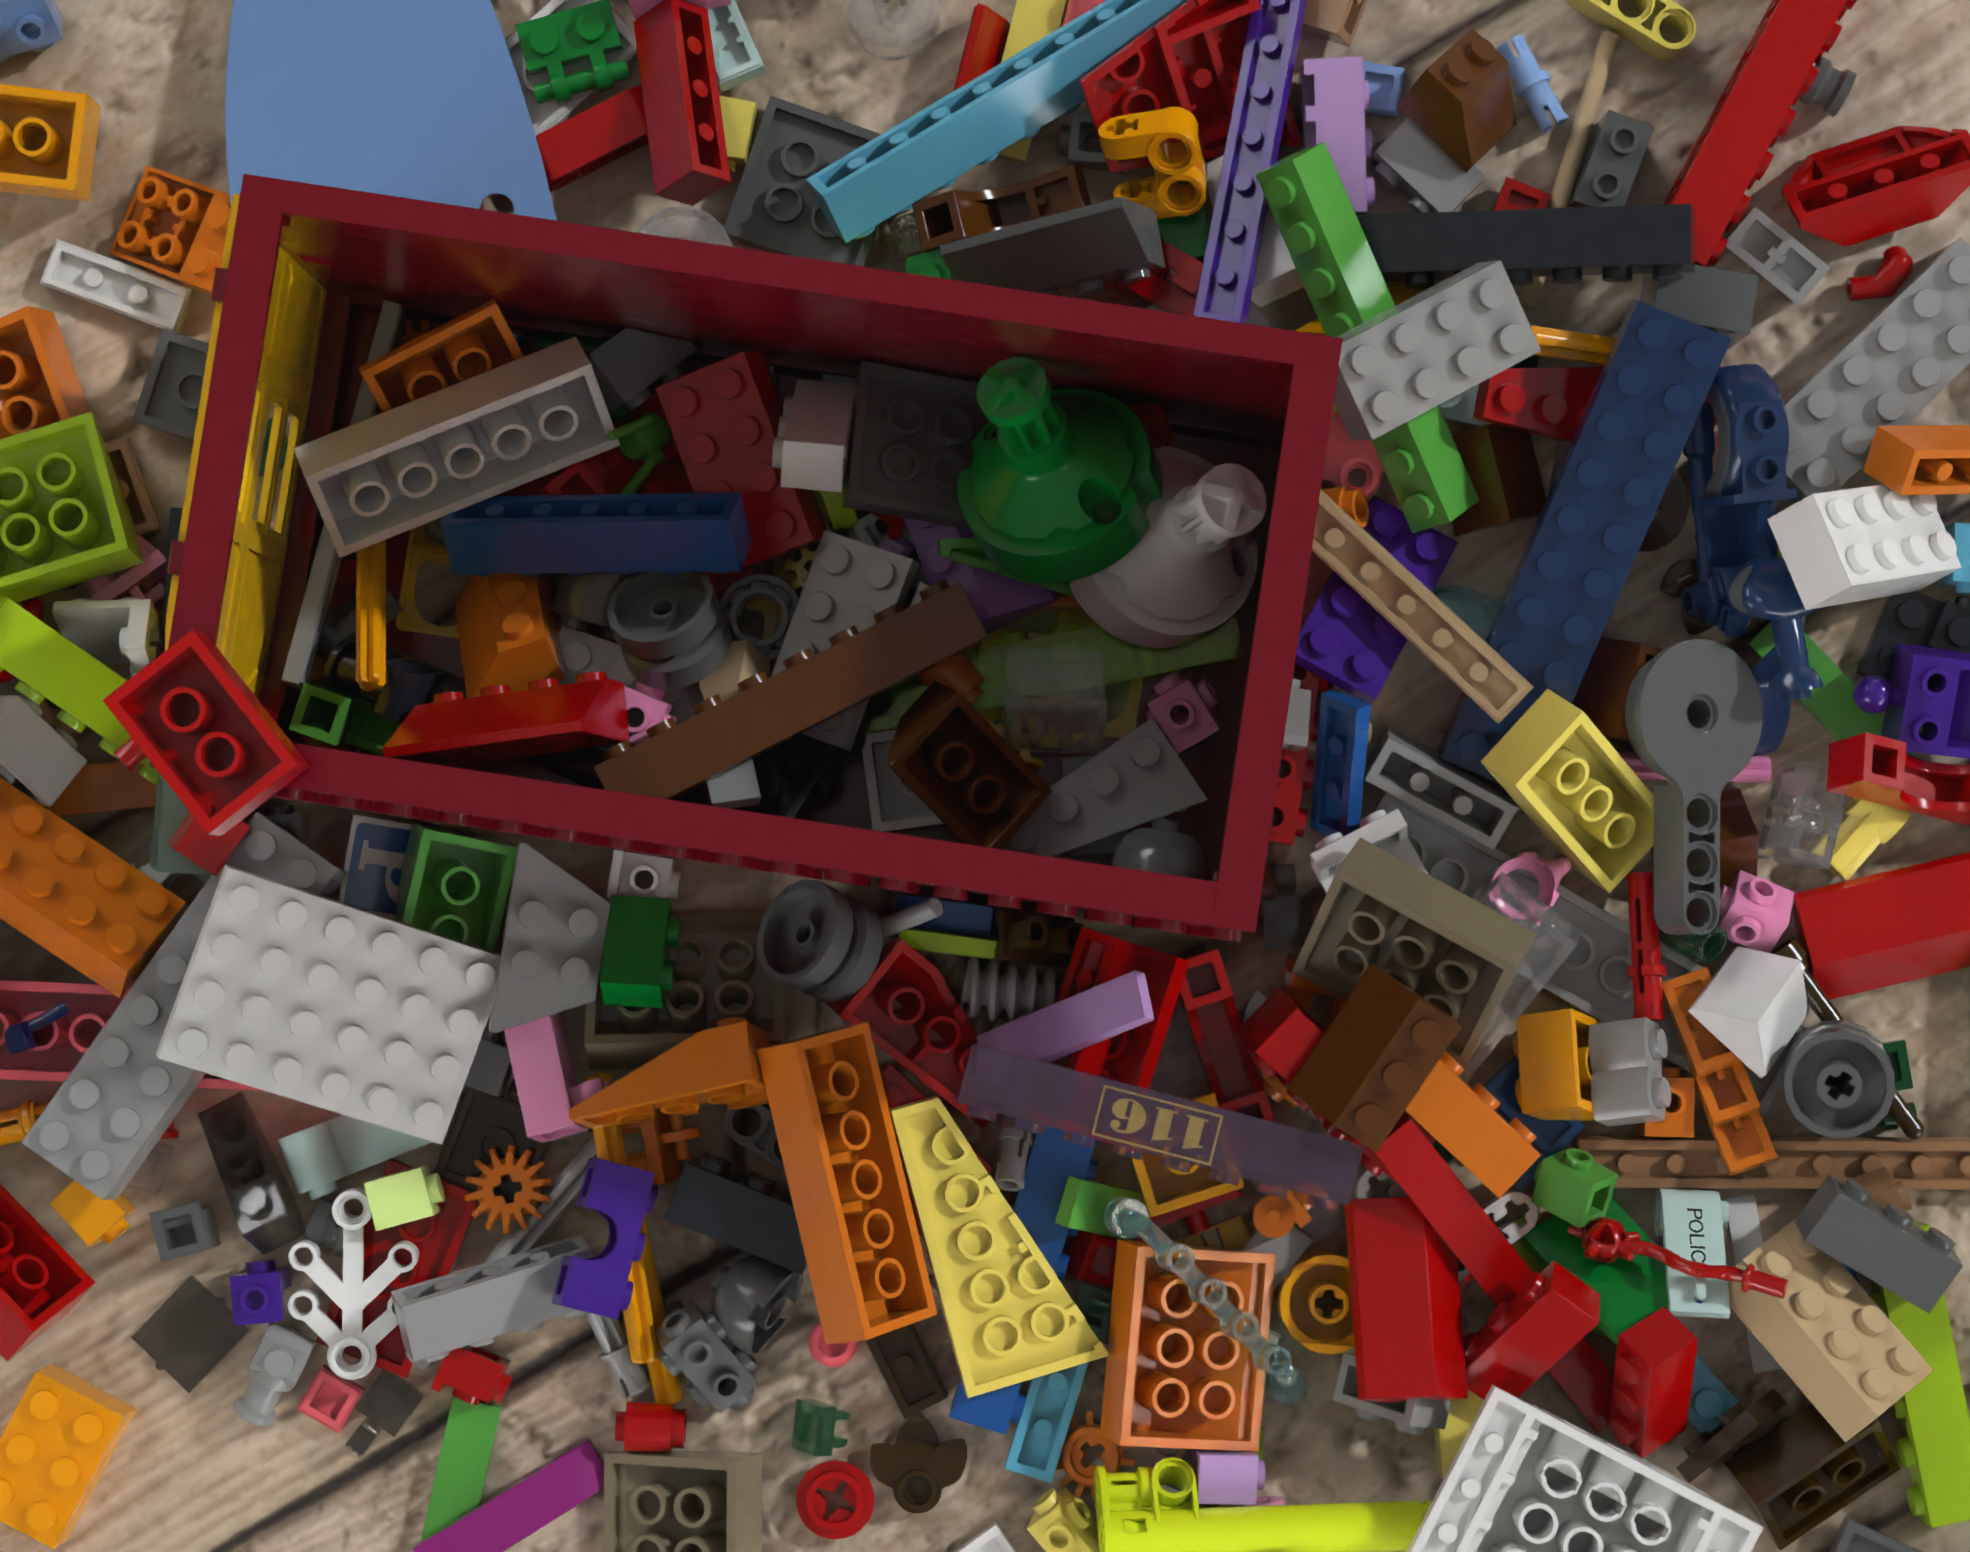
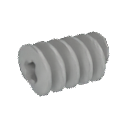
M970 957L960 1006L962 1007L963 1003L967 1002L970 1017L972 1018L978 1016L983 1005L987 1006L990 1021H996L1002 1009H1006L1008 1021L1011 1022L1018 1019L1022 1012L1028 1015L1057 1003L1064 979L1061 984H1057L1055 970L1048 969L1042 980L1038 981L1036 967L1033 965L1028 966L1021 978L1018 976L1015 962H1010L1004 973L999 974L998 963L994 958L990 959L982 971L979 967L978 957Z

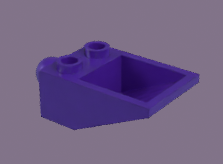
M1897 643L1890 683L1880 675H1867L1861 678L1853 690L1855 704L1859 709L1870 714L1880 713L1885 710L1881 736L1906 742V752L1970 759V653ZM1932 675L1930 689H1928L1927 681ZM1923 724L1922 733H1919V728Z

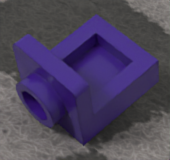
M275 1259L245 1262L246 1270L230 1276L234 1324L240 1326L280 1322L284 1319L282 1291L292 1286L290 1266L276 1268Z

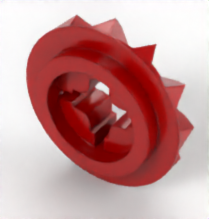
M833 1459L814 1465L801 1479L796 1495V1506L802 1522L813 1533L827 1539H843L856 1534L867 1524L873 1512L875 1496L869 1477L854 1463ZM842 1481L847 1482L844 1487V1499L855 1509L853 1510L848 1506L846 1508L837 1506L834 1512H830L828 1518L825 1517L827 1498L822 1496V1492L818 1491L817 1488L833 1492L837 1485H841Z

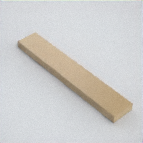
M1320 489L1312 551L1493 720L1500 724L1534 686Z

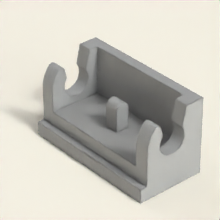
M1756 206L1751 207L1737 227L1725 238L1728 240L1726 245L1728 250L1798 306L1831 268Z

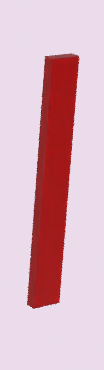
M1404 1114L1397 1121L1377 1153L1373 1150L1371 1151L1496 1307L1502 1302L1508 1304L1519 1294L1522 1284L1533 1272L1407 1114ZM1583 1337L1548 1372L1598 1433L1609 1424L1614 1374Z

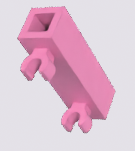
M562 1012L504 1030L527 1137L540 1143H545L587 1131L588 1127L569 1119V1109L610 1085V1082H603L602 1078H596L578 1085Z

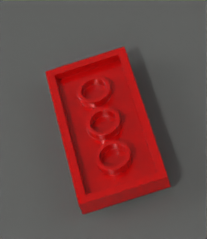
M392 1158L389 1159L383 1176L415 1167ZM441 1179L445 1201L439 1203L441 1212L434 1216L376 1231L372 1217L364 1225L363 1282L388 1259L390 1249L399 1241H410L415 1244L419 1250V1260L412 1270L399 1274L363 1309V1330L387 1310V1303L392 1296L391 1291L452 1272L473 1220L471 1213L479 1205L478 1200L466 1202L464 1195L474 1191ZM401 1248L395 1251V1259L399 1264L407 1265L412 1262V1254L409 1250ZM332 1300L327 1316L342 1329V1309ZM398 1324L376 1345L377 1360L374 1366L407 1379L414 1364L405 1354L406 1349L403 1345ZM319 1336L317 1337L316 1343L329 1347ZM348 1346L344 1349V1354L359 1360L361 1359V1351L356 1346Z

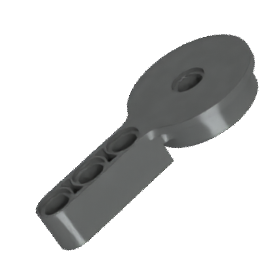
M1691 639L1674 643L1649 660L1634 677L1625 705L1626 728L1635 752L1646 766L1668 779L1669 785H1654L1653 912L1659 929L1671 935L1708 934L1715 929L1719 921L1721 792L1726 783L1736 777L1750 762L1758 746L1763 724V707L1760 691L1751 670L1742 658L1719 642L1707 639Z

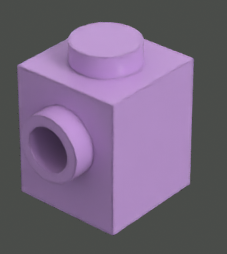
M1191 1449L1190 1466L1193 1468L1196 1476L1199 1504H1212V1507L1256 1505L1257 1490H1263L1265 1485L1264 1461L1258 1460L1259 1456L1254 1451Z

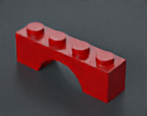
M1867 732L1829 743L1826 791L1970 826V764H1943L1916 759L1906 754V742Z
M1214 948L1183 958L1190 962L1179 998L1209 1088L1215 1093L1233 1152L1280 1137L1266 1091L1254 1062L1251 1060L1252 1057L1243 1048L1247 1042L1239 1029L1241 1023L1234 995L1219 950Z

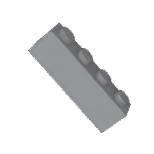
M578 1234L391 1291L405 1349L414 1362L419 1360L433 1362L445 1358L451 1350L467 1345L471 1347L485 1346L493 1343L497 1336L515 1330L517 1332H530L542 1327L544 1321L560 1316L573 1318L588 1313L552 1304L551 1302L563 1256L569 1255L589 1259L594 1257L592 1248Z

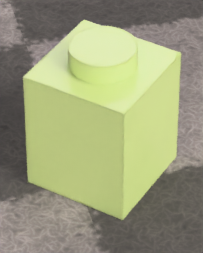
M428 1164L371 1179L363 1183L376 1231L434 1216L441 1212L439 1203L445 1201L441 1179L438 1173H430Z

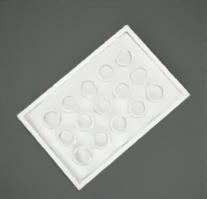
M225 864L156 1056L165 1061L442 1145L492 1010L500 954Z

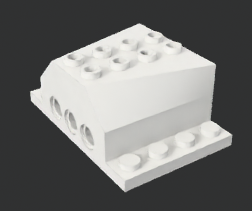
M1492 1384L1406 1552H1751L1764 1527L1716 1502L1703 1491L1645 1458L1641 1459L1637 1454L1580 1424L1531 1401L1527 1403Z

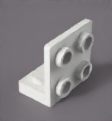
M125 597L120 600H89L78 598L72 601H56L53 603L52 613L62 636L101 663H130V674L133 677L162 654L163 630L151 599Z

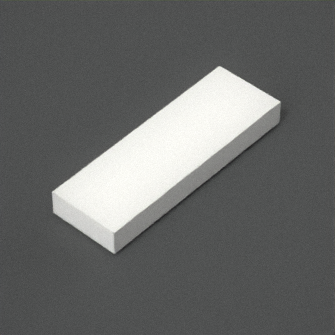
M56 239L39 283L51 290L158 329H165L178 334L181 332L196 292L188 286Z

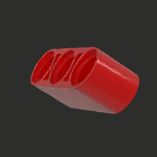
M641 85L624 90L536 135L550 192L558 190L649 144Z

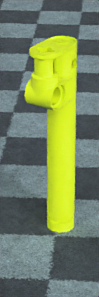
M1164 1458L1156 1463L1155 1466L1137 1467L1136 1472L1107 1473L1104 1465L1096 1466L1094 1472V1497L1100 1552L1407 1551L1432 1500H1424L1423 1503H1420L1418 1500L1199 1508L1194 1470L1188 1462L1180 1458ZM1166 1483L1173 1484L1181 1492L1169 1493L1163 1490L1160 1485Z

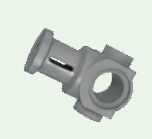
M275 1322L269 1323L248 1367V1374L252 1379L245 1394L235 1400L233 1410L249 1423L258 1426H271L276 1419L274 1409L282 1392H290L295 1387L314 1347L315 1340L302 1335L293 1326H282Z

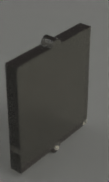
M192 1274L131 1338L156 1361V1369H164L190 1393L250 1329L246 1325H235L233 1313L225 1306L226 1299L223 1297L217 1298Z

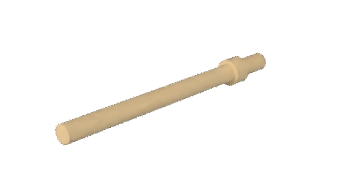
M1601 32L1547 209L1568 207L1620 36L1614 32ZM1533 277L1532 284L1523 285L1519 298L1522 308L1532 311L1536 310L1546 277Z

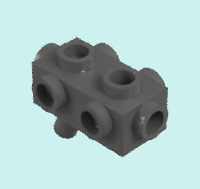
M678 1300L670 1302L665 1308L667 1317L664 1319L661 1327L655 1331L662 1348L657 1353L662 1364L674 1377L680 1372H683L691 1382L686 1385V1388L703 1409L712 1404L721 1414L728 1407L736 1410L745 1406L753 1397V1388L759 1384L753 1372L758 1367V1364L752 1354L750 1355L738 1347H734L725 1338L726 1332L712 1310L705 1315L694 1301L686 1307Z

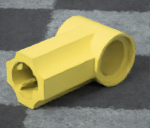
M1853 798L1844 810L1846 816L1830 832L1827 838L1814 851L1813 855L1832 874L1843 881H1848L1879 844H1885L1903 827L1911 815L1910 811Z

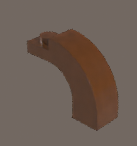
M1071 164L1005 187L983 191L953 189L914 203L912 208L923 251L928 252L940 248V245L1092 204L1082 165Z

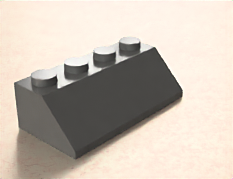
M1123 197L940 245L941 256L954 280L1059 296L1075 291L1077 296L1098 294L1106 290V283L1121 280L1122 284L1144 282L1151 278L1150 272L1166 268L1155 210Z

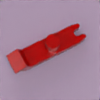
M1240 1189L1154 1217H1150V1215H1135L1134 1238L1132 1240L1153 1241L1154 1229L1184 1218L1190 1235L1205 1231L1210 1228L1204 1210L1242 1196Z

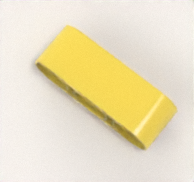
M1566 0L1572 8L1660 60H1672L1678 57L1690 44L1696 33V22L1692 14L1672 0H1631L1639 8L1640 16L1636 18L1626 17L1620 12L1618 8L1619 0ZM1662 24L1674 26L1680 33L1681 41L1678 43L1665 41L1659 32V26Z

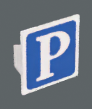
M352 815L343 870L348 872V874L340 883L337 901L395 920L401 869L412 824Z

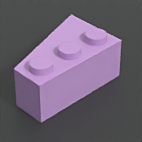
M1363 56L1304 59L1298 77L1300 131L1303 142L1301 148L1304 150L1325 142L1355 214L1366 215L1367 206L1375 205V183L1373 176L1366 177V158L1372 157L1371 128H1365L1364 110L1369 109L1370 96L1368 80L1363 78Z

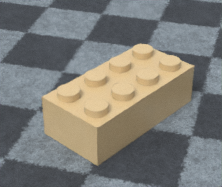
M1795 1219L1735 1266L1745 1270L1751 1263L1757 1271L1789 1280L1785 1297L1781 1299L1751 1289L1744 1293L1741 1290L1740 1282L1728 1281L1730 1307L1846 1443L1922 1381L1933 1369L1840 1261L1804 1241L1795 1223Z

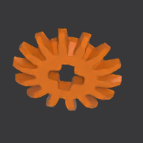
M514 1145L507 1146L506 1157L503 1159L499 1158L495 1148L490 1149L489 1154L492 1163L489 1166H486L479 1159H476L473 1163L482 1171L480 1178L467 1175L465 1179L466 1183L477 1185V1191L464 1195L466 1202L478 1200L480 1203L471 1213L473 1218L476 1219L486 1212L489 1216L484 1228L491 1231L496 1220L502 1221L503 1234H510L512 1221L518 1222L522 1232L529 1229L524 1217L532 1214L540 1221L544 1215L535 1208L538 1201L550 1204L552 1199L550 1196L540 1194L541 1187L553 1185L552 1177L538 1178L537 1173L545 1168L546 1164L542 1160L530 1166L528 1161L533 1152L526 1149L520 1159L514 1158ZM510 1175L512 1182H521L522 1191L514 1194V1202L506 1203L503 1196H495L494 1188L502 1185V1177Z
M1085 1411L1086 1424L1082 1425L1075 1415L1071 1418L1070 1423L1074 1430L1071 1432L1067 1431L1061 1451L1062 1461L1058 1462L1056 1470L1064 1468L1067 1473L1059 1482L1063 1488L1072 1481L1076 1482L1078 1485L1073 1496L1081 1498L1086 1487L1091 1488L1092 1501H1094V1472L1097 1465L1092 1464L1086 1467L1082 1462L1086 1456V1452L1083 1449L1086 1443L1092 1447L1099 1444L1104 1447L1105 1451L1101 1454V1458L1104 1461L1107 1473L1123 1472L1120 1470L1122 1465L1134 1467L1136 1460L1123 1457V1450L1134 1446H1119L1101 1437V1423L1096 1424L1093 1411Z

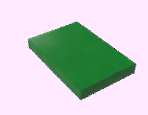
M1611 1197L1605 1217L1620 1222L1626 1232H1638L1641 1241L1654 1243ZM1552 1215L1524 1235L1522 1244L1544 1268L1554 1260L1600 1294L1599 1323L1597 1325L1616 1346L1619 1334L1662 1307L1668 1310L1666 1273L1663 1262L1652 1257L1634 1254V1258L1631 1261L1619 1257L1612 1263H1603L1586 1258L1584 1256L1582 1239L1568 1234V1227L1572 1224L1556 1215Z

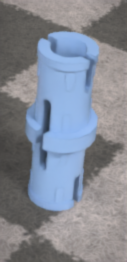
M1519 34L1511 38L1512 44L1519 55L1518 58L1514 56L1507 41L1499 45L1496 51L1508 62L1509 73L1516 83V86L1513 88L1516 96L1524 98L1539 126L1540 133L1545 134L1554 130L1545 111L1548 110L1558 127L1564 124L1569 117L1564 112L1548 84L1551 81L1549 73L1546 69H1540L1525 41V36Z

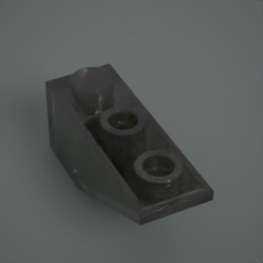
M240 1092L198 1113L241 1236L263 1255L303 1236L306 1227L294 1194L245 1095Z

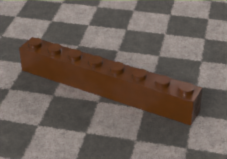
M946 579L919 592L923 601L905 610L901 602L896 603L874 615L877 624L861 632H858L856 626L853 625L828 638L831 647L814 656L810 648L805 649L783 661L786 670L770 678L762 671L737 684L740 693L727 700L722 701L719 694L714 695L692 707L695 716L679 724H676L673 717L666 719L647 729L646 732L649 739L633 747L626 740L600 753L604 762L594 766V769L605 790L671 800L986 641L988 636L961 583L958 582L949 586Z

